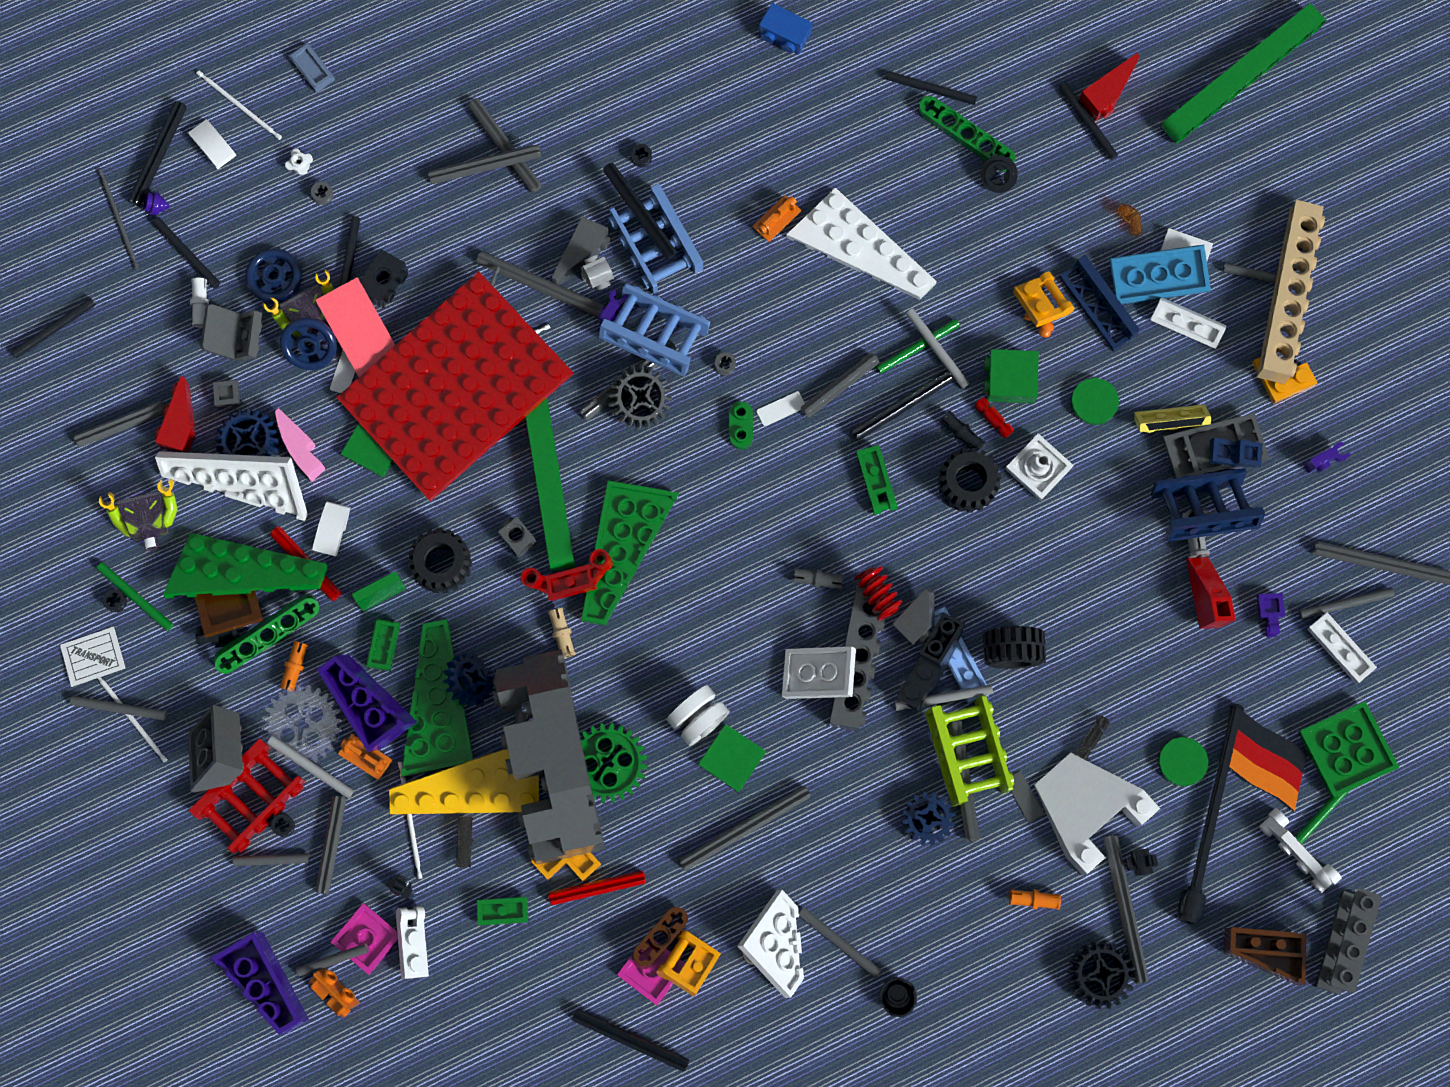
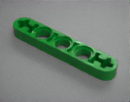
M927 96L920 101L918 112L923 119L984 161L992 157L995 150L998 149V153L995 156H1007L1015 163L1016 156L1010 148L937 98ZM933 105V110L925 111L926 106ZM939 110H941L942 112H940L938 119H936V113L938 114ZM950 116L954 119V124L946 126L942 123V118ZM963 129H969L973 132V137L965 139L961 136L960 132ZM982 142H988L991 144L992 150L984 152L980 149L979 145Z
M310 594L298 597L217 651L213 657L216 669L223 674L234 671L315 617L319 612V604L316 598ZM308 602L312 608L307 610L303 604ZM294 609H297V611L300 613L301 617L298 618V616H297V614L295 613ZM284 615L293 616L291 624L282 625L280 623ZM269 628L273 630L270 638L262 639L260 637L263 629ZM244 642L252 644V649L247 653L239 651L240 645ZM233 650H235L237 656L239 657L238 659H236L235 655H233ZM225 657V659L229 660V664L225 665L221 662V659Z

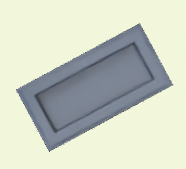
M308 43L289 55L290 60L316 93L335 81L332 73Z

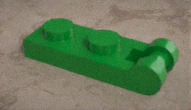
M880 445L856 451L873 515L881 514V511L888 509L890 511L897 510L896 499ZM885 494L887 500L879 502L877 496Z

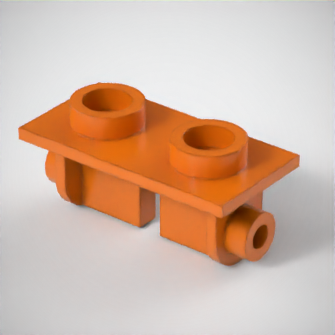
M784 195L752 227L770 242L802 210L795 205L797 201L793 196L787 197Z
M351 734L348 739L345 738L340 745L342 748L338 755L377 780H380L392 762L391 758L378 750L367 752L361 740L354 734Z
M327 968L314 973V977L309 981L311 984L310 988L322 1000L328 995L332 997L326 1004L337 1016L346 1017L350 1013V1009L360 1003L355 998L354 993L338 980L334 972Z

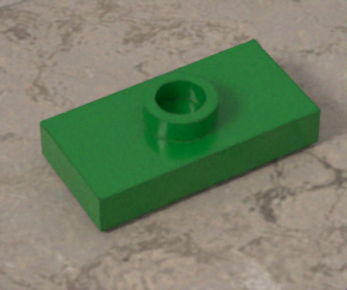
M376 619L366 662L367 668L391 672L401 627L400 623Z

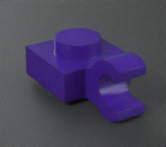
M616 290L610 292L607 307H603L598 315L600 326L604 319L611 322L615 320L627 299V295H624L621 300H616Z
M1343 442L1335 444L1332 448L1310 459L1304 465L1308 473L1317 470L1318 473L1331 466L1329 463L1331 460L1337 462L1345 461L1350 456V453L1345 455L1338 453V449L1344 445Z
M1283 593L1258 594L1256 596L1259 620H1266V637H1277V634H1280L1278 619L1285 617Z

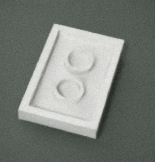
M852 646L786 649L782 697L786 699L852 697L856 649Z

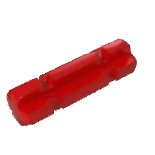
M985 397L980 398L975 403V408L980 413H984L983 417L995 429L999 430L998 433L1003 438L1008 437L1013 432V427L1008 422L1005 423L1004 417L993 406H989L990 402Z

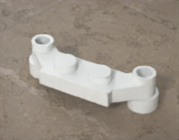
M1274 808L1268 814L1269 817L1259 828L1268 837L1273 834L1281 842L1278 844L1279 847L1288 856L1292 854L1298 860L1296 865L1303 873H1310L1314 880L1311 884L1320 893L1324 892L1331 884L1335 885L1342 879L1340 874L1331 865L1326 864L1322 867L1297 839L1284 828L1289 823V820L1280 810Z

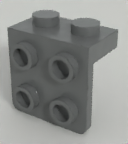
M213 304L207 305L200 343L201 349L238 362L255 359L259 351L258 341L262 329V312L253 310L240 314Z

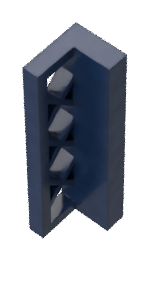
M1086 255L1079 258L1074 266L1059 275L1060 280L1113 352L1137 336L1140 328ZM1077 271L1082 278L1081 286L1072 284L1067 277ZM1083 291L1091 292L1095 295V304L1086 303L1083 300ZM1097 310L1108 313L1110 316L1108 323L1097 319ZM1111 328L1120 330L1125 337L1115 343L1110 337Z

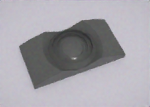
M1255 413L1163 436L1175 478L1242 468L1239 466L1209 463L1210 439L1214 437L1231 441L1242 439L1263 443L1262 461L1269 458Z

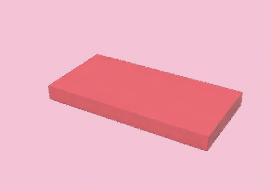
M358 277L315 300L358 377L395 346Z

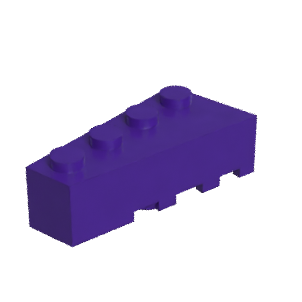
M349 654L336 655L317 669L367 752L384 748L417 723Z
M253 932L211 957L212 961L220 966L229 980L237 985L246 999L255 1005L258 1009L257 1011L279 1035L289 1033L309 1021L263 932Z

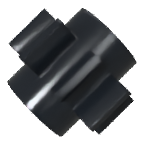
M1149 848L1130 852L1131 858L1126 859L1128 871L1134 870L1135 876L1154 873L1152 867L1158 866L1156 854L1150 855Z

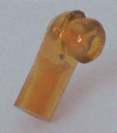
M1121 204L1117 212L1123 220L1130 224L1131 235H1141L1142 222L1140 212L1131 205Z

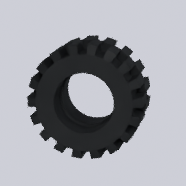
M964 448L961 449L960 453L954 452L945 461L938 479V483H940L939 492L943 493V500H948L951 508L954 506L958 507L957 511L963 512L964 509L967 510V513H973L975 509L977 511L983 510L984 506L987 507L992 502L1000 488L1001 473H998V463H993L994 458L992 456L986 457L985 451L981 450V453L976 452L977 448H971L970 451ZM966 469L973 470L982 478L983 487L974 492L966 491L958 485L956 474Z
M437 528V532H433L431 529L427 531L428 534L426 536H423V534L418 536L419 541H414L412 544L413 550H409L410 560H408L409 567L416 581L428 591L430 589L433 593H439V591L449 593V589L453 588L454 591L459 589L458 585L460 583L463 585L466 582L465 578L470 576V567H472L471 554L466 543L458 534L455 535L453 531L448 529L447 532H444L442 528ZM440 549L451 551L454 555V562L450 569L443 573H434L428 570L427 560L433 552Z
M1029 626L999 627L983 634L984 663L990 667L1020 669L1039 666L1046 662L1045 631L1039 628Z

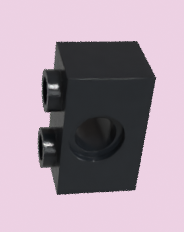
M382 249L379 251L360 280L372 303L384 308L387 303L390 304L396 294V288L407 279L408 269L406 263ZM386 276L390 278L387 283H379V280L382 277Z

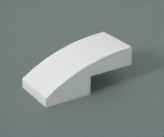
M207 119L188 132L192 140L201 148L217 169L236 156L231 147Z
M326 502L316 532L313 551L332 556L338 555L342 534L346 530L351 507Z

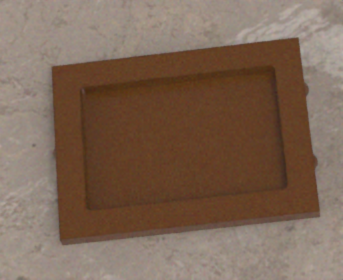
M255 591L247 594L213 596L211 593L197 594V597H195L205 638L263 621Z

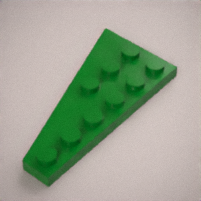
M608 481L595 550H605L610 555L613 565L596 584L597 589L586 593L582 622L606 626L678 498V492Z
M190 533L163 595L165 599L174 598L177 595L197 597V594L209 593L216 596L247 594L256 590L274 592V589H289L290 591L320 589L328 567L326 563Z
M447 619L425 623L422 627L415 687L410 715L417 723L408 729L401 778L452 768L474 759L464 705H459V699L452 700L453 693L446 692L449 684L443 683V680L448 679V676L443 673L444 670L448 669L447 662L452 661V658L455 657Z

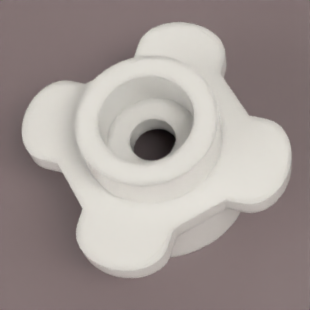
M294 149L291 151V158L286 162L285 166L288 170L304 175L307 173L313 158L310 154H303L298 149Z

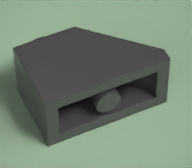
M925 589L893 623L912 644H924L935 627L934 592L931 589Z

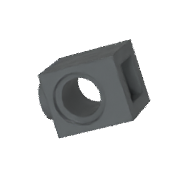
M518 517L513 520L510 518L500 526L501 530L498 533L501 539L517 558H520L537 544L534 536ZM514 531L522 533L521 539L517 541L511 540L510 535Z

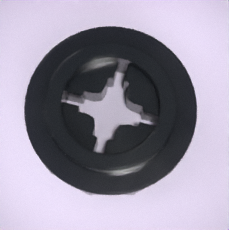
M1001 155L990 157L981 169L983 185L995 193H1003L1010 190L1018 178L1016 164L1009 157ZM994 166L999 170L1007 169L1003 174L1005 182L999 177L992 178L995 174Z

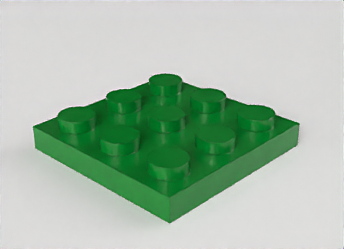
M1366 701L1298 732L1331 799L1400 768Z

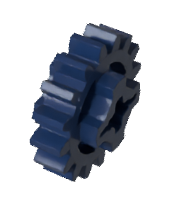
M469 653L453 657L452 661L447 662L448 669L443 671L448 676V679L443 680V683L449 684L446 692H452V700L459 699V705L461 706L467 704L468 707L483 703L484 699L490 697L488 691L493 689V686L489 684L493 677L487 674L490 668H484L485 661H477L476 654L470 656Z
M923 792L921 799L917 795L913 796L914 804L909 801L905 804L909 811H902V815L906 816L907 819L901 823L902 825H908L909 828L905 831V834L912 832L913 842L919 838L921 839L920 844L922 846L926 843V840L929 841L931 846H934L935 839L942 843L944 841L943 834L946 836L952 834L948 827L955 826V823L951 822L950 819L956 815L948 811L952 804L945 805L943 803L946 797L943 796L938 800L936 799V792H933L931 797H928L927 793ZM927 803L924 810H914L918 805ZM937 806L942 810L944 817L940 816L937 812ZM930 813L934 821L927 825L926 820L921 816H926ZM912 820L918 823L921 828L920 832L914 827ZM942 827L939 833L930 835L931 829Z

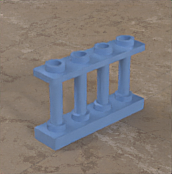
M659 183L651 187L650 200L644 202L643 205L648 211L653 208L655 210L659 209L662 216H660V220L656 221L661 229L670 228L673 235L669 241L674 248H681L684 253L682 259L651 274L645 262L662 253L657 246L642 254L639 253L634 243L649 235L644 228L629 235L623 223L635 218L632 211L628 210L618 215L615 208L612 207L609 209L610 217L608 218L612 229H617L621 235L619 241L623 249L630 251L632 256L629 258L635 270L640 269L643 275L640 278L646 289L650 288L653 294L658 292L656 282L685 267H691L695 274L703 270V260Z
M625 284L621 298L627 295V299L614 321L611 322L604 319L600 326L599 338L685 377L691 360L687 353L698 334L704 337L707 336L710 321L701 315H695L686 311L679 305L668 303L659 296L648 294L637 286ZM635 305L646 310V313L637 329L631 331L622 327ZM655 315L668 320L657 341L644 337ZM676 325L689 330L678 351L665 346Z

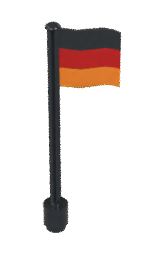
M1237 703L1230 705L1232 709L1191 885L1188 886L1187 890H1182L1177 914H1179L1178 920L1187 924L1198 925V921L1202 919L1207 896L1202 894L1203 890L1201 887L1228 770H1232L1250 785L1279 799L1292 812L1295 811L1307 754L1293 742L1261 726L1244 713V707Z

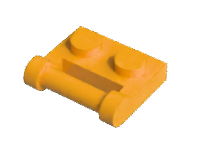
M1045 272L1039 278L1014 287L1013 293L1036 327L1067 316L1074 311V306L1065 299L1050 272ZM1046 287L1059 305L1058 308H1054L1041 288Z
M682 930L678 936L679 941L664 965L659 966L656 973L661 978L671 981L694 997L721 953L688 931ZM687 945H689L694 950L678 974L672 969Z

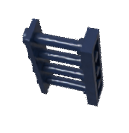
M1229 469L1222 472H1207L1201 475H1186L1181 478H1165L1156 481L1151 491L1152 499H1164L1172 519L1165 534L1168 542L1260 528L1265 517L1263 507H1250L1241 487L1247 474L1246 469ZM1231 488L1240 510L1228 511L1218 489ZM1209 491L1217 513L1204 514L1196 493ZM1186 494L1194 517H1181L1173 496Z

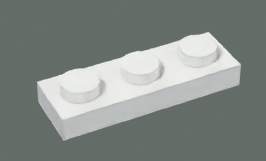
M1162 297L1151 317V321L1215 349L1226 329V325Z
M1325 613L1307 629L1356 684L1360 683L1377 668L1328 613Z

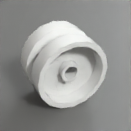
M708 685L700 688L688 697L667 718L668 723L674 730L686 726L682 731L681 738L688 746H692L711 733L730 713L722 702L714 703L708 707L715 699V693Z

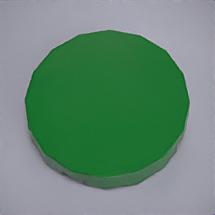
M1086 379L1079 383L1072 393V411L1085 424H1104L1118 410V393L1113 385L1104 379Z
M1180 737L1172 739L1163 746L1159 753L1158 765L1163 777L1168 782L1176 786L1186 787L1197 783L1204 777L1208 769L1209 760L1205 749L1200 743L1192 738Z

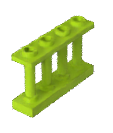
M986 695L978 697L974 701L975 706L945 713L942 711L941 705L925 711L952 807L967 802V797L971 793L995 787L1000 788L1001 794L1013 790L1014 778L1012 773L1008 771L1006 751L1003 747L1001 748L999 741L1000 731L997 724H994L992 717L993 707L991 702L987 700ZM979 716L982 730L953 737L949 735L947 729L949 722ZM983 739L986 740L988 754L963 760L956 759L954 753L955 746ZM989 763L993 764L996 777L970 784L962 781L960 774L962 770Z

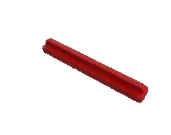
M277 526L270 532L271 537L288 555L311 560L280 526ZM325 575L320 589L331 601H335L342 593Z
M637 871L551 891L548 893L549 902L551 905H557L646 883L645 874L643 871Z

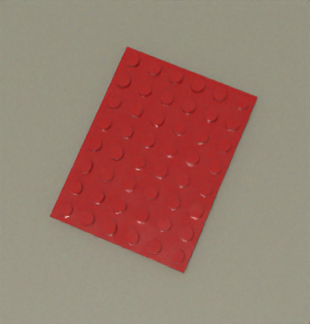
M478 271L336 398L431 502L574 373Z

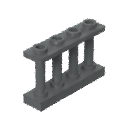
M1357 888L1355 894L1341 891L1314 987L1337 995H1341L1342 990L1350 993L1356 992L1380 906L1381 895L1361 888Z

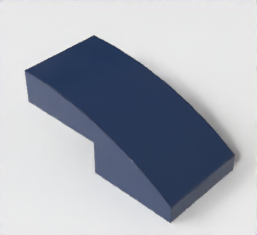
M1214 437L1210 439L1209 463L1239 467H1261L1263 443L1242 439L1231 441Z

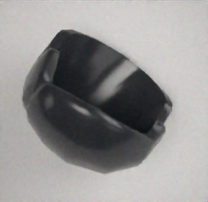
M903 977L889 979L884 982L879 991L880 1004L892 1017H905L913 1011L917 1004L918 995L914 985Z

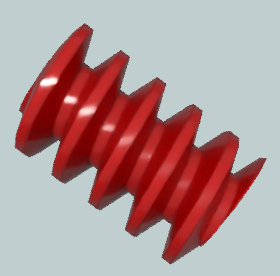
M882 566L869 568L854 577V580L861 579L858 583V588H866L862 595L864 597L871 596L867 603L868 605H875L872 612L874 614L881 613L877 617V621L884 620L899 610L898 607L903 602L902 600H893L898 593L897 591L889 593L888 590L892 587V583H883L888 576L887 574L879 576V572L883 569Z

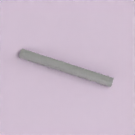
M913 308L906 313L907 317L959 386L963 389L969 385L968 380Z
M992 684L928 695L922 706L993 694ZM895 701L897 711L911 709L903 703Z
M273 735L268 740V745L348 799L354 793L353 789Z

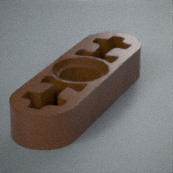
M680 907L669 909L639 943L632 954V962L636 967L640 969L649 968L678 936L688 921V915L685 910ZM671 915L673 917L679 915L681 917V924L677 922L674 924L671 930H669L667 926L670 924L672 920ZM663 932L667 937L666 943L657 944L653 939V934ZM651 946L653 950L647 957L649 961L646 959L640 961V954L638 952L644 953Z

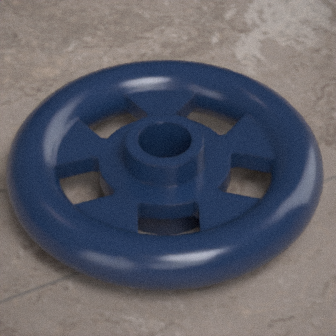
M267 249L258 253L249 262L245 273V280L249 291L256 298L269 303H274L270 297L276 299L277 302L290 298L298 290L302 279L299 262L292 254L282 249ZM277 258L285 261L283 267L274 264ZM264 261L268 266L261 272L257 267ZM286 272H292L291 281H285ZM272 274H278L275 280L270 279ZM260 278L266 284L262 288H259L256 284V281ZM281 285V292L272 293L271 288L279 287Z
M303 317L295 319L285 326L280 336V348L284 357L295 367L303 370H318L327 366L334 359L337 351V341L333 331L324 322L315 318ZM308 328L317 329L319 331L318 335L308 332ZM295 330L301 333L297 340L291 336ZM320 340L327 341V349H320ZM305 341H311L313 345H307ZM297 346L301 354L296 356L291 348ZM314 354L318 355V360H309L308 356Z

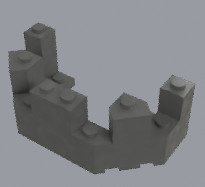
M562 649L523 658L524 664L497 669L495 678H493L496 690L493 691L496 706L500 705L503 712L526 707L528 719L533 718L531 721L503 727L505 734L500 736L503 750L508 749L510 759L505 760L508 774H513L515 780L545 774V777H541L543 792H549L550 799L521 805L522 812L518 813L521 828H526L530 860L535 859L538 865L606 850L597 807L591 790L574 710L575 704Z

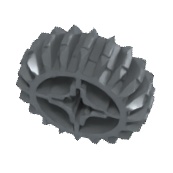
M641 364L638 366L637 372L633 365L629 366L630 374L625 369H622L620 373L623 378L617 375L613 377L618 385L609 384V388L615 390V393H608L607 397L614 398L615 401L608 403V406L613 407L616 405L617 410H614L612 415L615 416L621 413L618 422L622 423L625 419H628L626 423L628 428L632 426L633 422H635L636 429L641 428L642 422L645 428H650L649 420L654 425L658 424L659 421L656 416L662 419L666 416L661 409H670V406L664 404V401L672 400L671 396H665V392L671 391V388H663L662 384L667 382L666 378L660 381L657 379L661 375L660 371L651 375L653 371L651 366L646 369V372H644V366ZM635 377L648 380L641 388H637L627 382ZM653 385L658 395L657 405L654 404L649 396ZM622 389L625 390L630 398L626 409L621 400ZM635 391L637 393L644 391L642 395L644 402L639 401L635 403L637 398ZM638 406L651 411L649 415L644 417L631 414Z

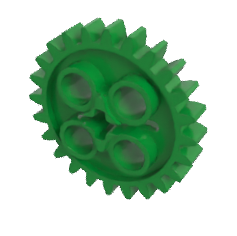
M601 723L599 731L594 726H591L592 734L589 735L583 731L585 739L581 740L585 761L594 760L597 762L596 770L588 772L594 799L596 800L598 796H601L603 804L607 797H610L612 803H615V796L619 795L624 801L625 792L633 795L631 787L640 788L637 779H645L640 770L648 769L647 765L641 764L642 761L647 759V755H640L645 747L636 746L640 738L631 739L632 730L624 734V727L621 725L618 730H615L613 723L610 724L609 729H605L604 724ZM601 741H610L612 748L608 752L600 751L598 747ZM621 745V750L612 759L614 766L612 768L607 766L598 781H594V777L604 767L602 760H609L617 746ZM629 755L632 758V762L629 766H620L618 763L619 757ZM609 774L617 777L616 784L611 787L603 783L605 776Z

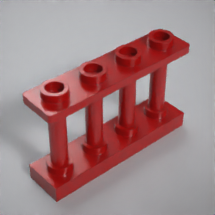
M260 738L242 756V762L244 763L242 774L237 776L230 785L209 789L189 809V812L195 818L200 820L203 817L209 818L232 841V844L227 848L232 853L244 851L251 843L249 839L255 833L260 834L268 826L269 823L267 821L273 815L277 816L285 809L286 805L284 803L291 796L295 798L304 789L302 785L306 782L300 776L292 780L268 756V751L271 747ZM256 763L262 764L286 787L276 798L251 775L250 769ZM238 781H244L268 805L259 816L233 793V787ZM221 799H226L250 823L241 834L215 811V805Z

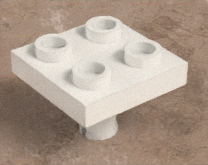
M1037 434L1007 465L1005 470L1041 501L1074 465L1041 435Z

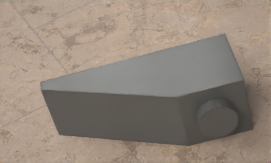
M582 217L552 276V282L561 285L581 270V266L585 265V259L596 254L599 256L602 249L606 250L610 242L608 228Z

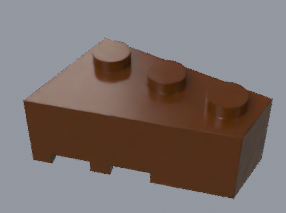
M1236 927L1224 929L1225 955L1297 986L1305 985L1307 934Z

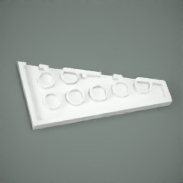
M836 188L786 236V238L792 241L796 240L811 250L815 249L824 253L828 258L858 272L862 271L872 276L875 280L894 286L895 289L918 300L930 291L937 282Z
M158 452L155 456L162 477L187 485L195 483L204 486V490L209 492L214 490L225 493V497L257 507L269 506L275 508L277 513L283 515L286 512L297 515V519L305 521L308 517L291 457Z

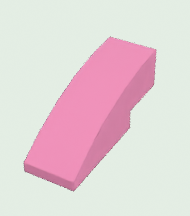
M278 408L275 414L282 439L301 471L313 482L325 470L323 464L310 452L316 446Z

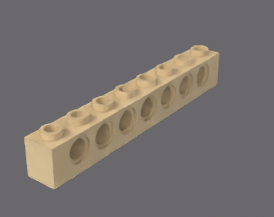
M1296 200L1290 208L1257 373L1258 378L1285 384L1296 372L1297 363H1294V358L1298 355L1301 347L1298 337L1299 334H1302L1305 326L1302 316L1303 313H1306L1309 305V299H1306L1307 292H1310L1313 284V278H1310V275L1317 263V257H1314V254L1321 242V237L1318 236V233L1325 222V216L1322 215L1324 206ZM1301 227H1305L1309 232L1304 231ZM1297 247L1302 248L1305 253L1300 252ZM1293 268L1298 269L1301 274L1296 273ZM1289 289L1294 290L1297 295L1292 294ZM1284 310L1290 311L1293 316L1287 315ZM1280 331L1286 332L1289 337H1284ZM1276 352L1281 353L1285 359L1279 358Z

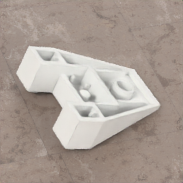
M1073 753L1067 755L1034 785L1065 857L1082 876L1088 874L1106 858L1089 838L1121 810L1136 827H1139L1160 809L1143 789Z

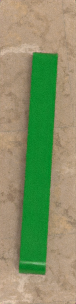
M1311 3L1308 4L1169 116L1160 128L1175 144L1179 143L1319 30L1327 21L1326 18Z
M546 398L526 416L550 569L551 572L573 569L575 568L548 398Z

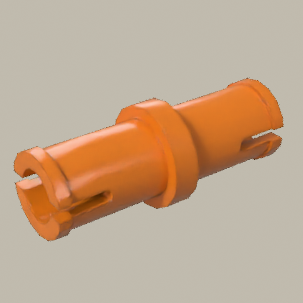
M293 641L288 662L285 661L284 663L286 668L279 688L286 689L288 680H290L288 691H295L300 671L303 672L304 669L302 664L309 645L302 643L298 653L300 642Z
M1010 889L1009 905L1030 906L1031 909L1042 907L1059 910L1061 894L1041 893L1036 889H1033L1032 892Z

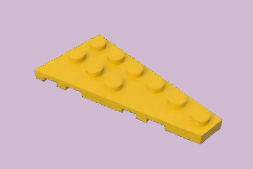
M508 749L500 750L390 788V814L522 812L521 805L539 801V775L515 780L513 774H508L505 760L510 759Z

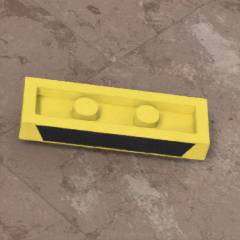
M1204 404L1135 412L1134 421L1140 432L1151 433L1155 430H1176L1182 427L1211 424V415Z

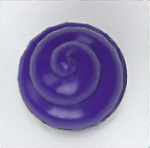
M160 193L146 194L144 211L149 212V215H158L159 212H164L169 208V204L165 202L164 197Z

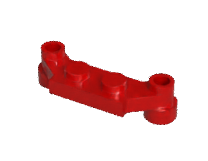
M596 549L591 553L589 558L590 564L547 576L541 575L535 568H526L521 573V582L528 588L548 595V599L554 601L597 589L596 584L606 571L612 568L613 562L605 550Z

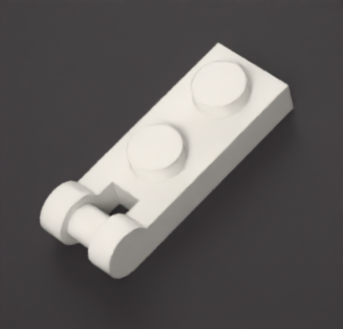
M414 906L413 909L402 907L396 910L401 979L429 976L424 929L425 910L423 906ZM413 919V927H408V920Z

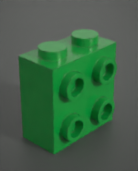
M991 349L988 357L984 358V371H988V380H984L983 393L987 394V400L989 402L1035 404L1038 398L1039 351Z

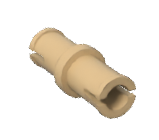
M563 608L549 611L548 615L554 630L552 636L553 639L556 638L559 650L562 649L564 658L576 655L570 637L572 632L567 627Z

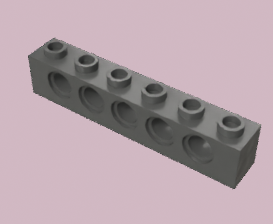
M860 581L856 585L844 647L852 646L856 649V652L862 651L867 656V660L864 662L855 660L854 675L861 677L862 684L859 686L853 685L852 697H834L829 722L831 727L858 732L859 726L865 725L867 712L863 711L864 702L869 703L872 689L868 688L867 685L869 678H874L876 665L872 664L873 655H878L881 641L876 639L878 631L883 632L885 619L877 621V617L881 613L868 615L863 611V606L868 604L867 601L871 596L864 597L862 595L866 588H858ZM868 628L871 631V637L866 639L860 637L858 630ZM848 698H853L858 706L854 710L847 709L844 701Z

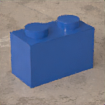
M772 3L759 25V36L768 43L780 45L788 53L794 52L799 55L812 33L813 23Z

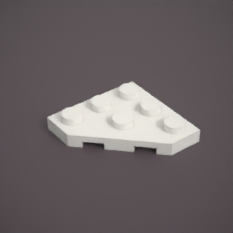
M778 890L748 930L738 947L784 998H791L804 979L803 968H800L799 953H802L800 932L797 933L796 918L799 917L798 906L783 890Z

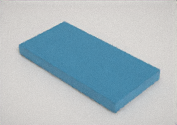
M1204 244L1109 259L1114 294L1122 305L1157 300L1161 297L1171 298L1211 291Z

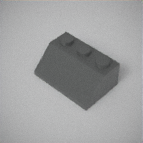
M212 705L188 733L190 791L199 792L230 785L237 776L242 774L244 769V763L242 762L243 744L241 743L240 735L242 726L238 712Z

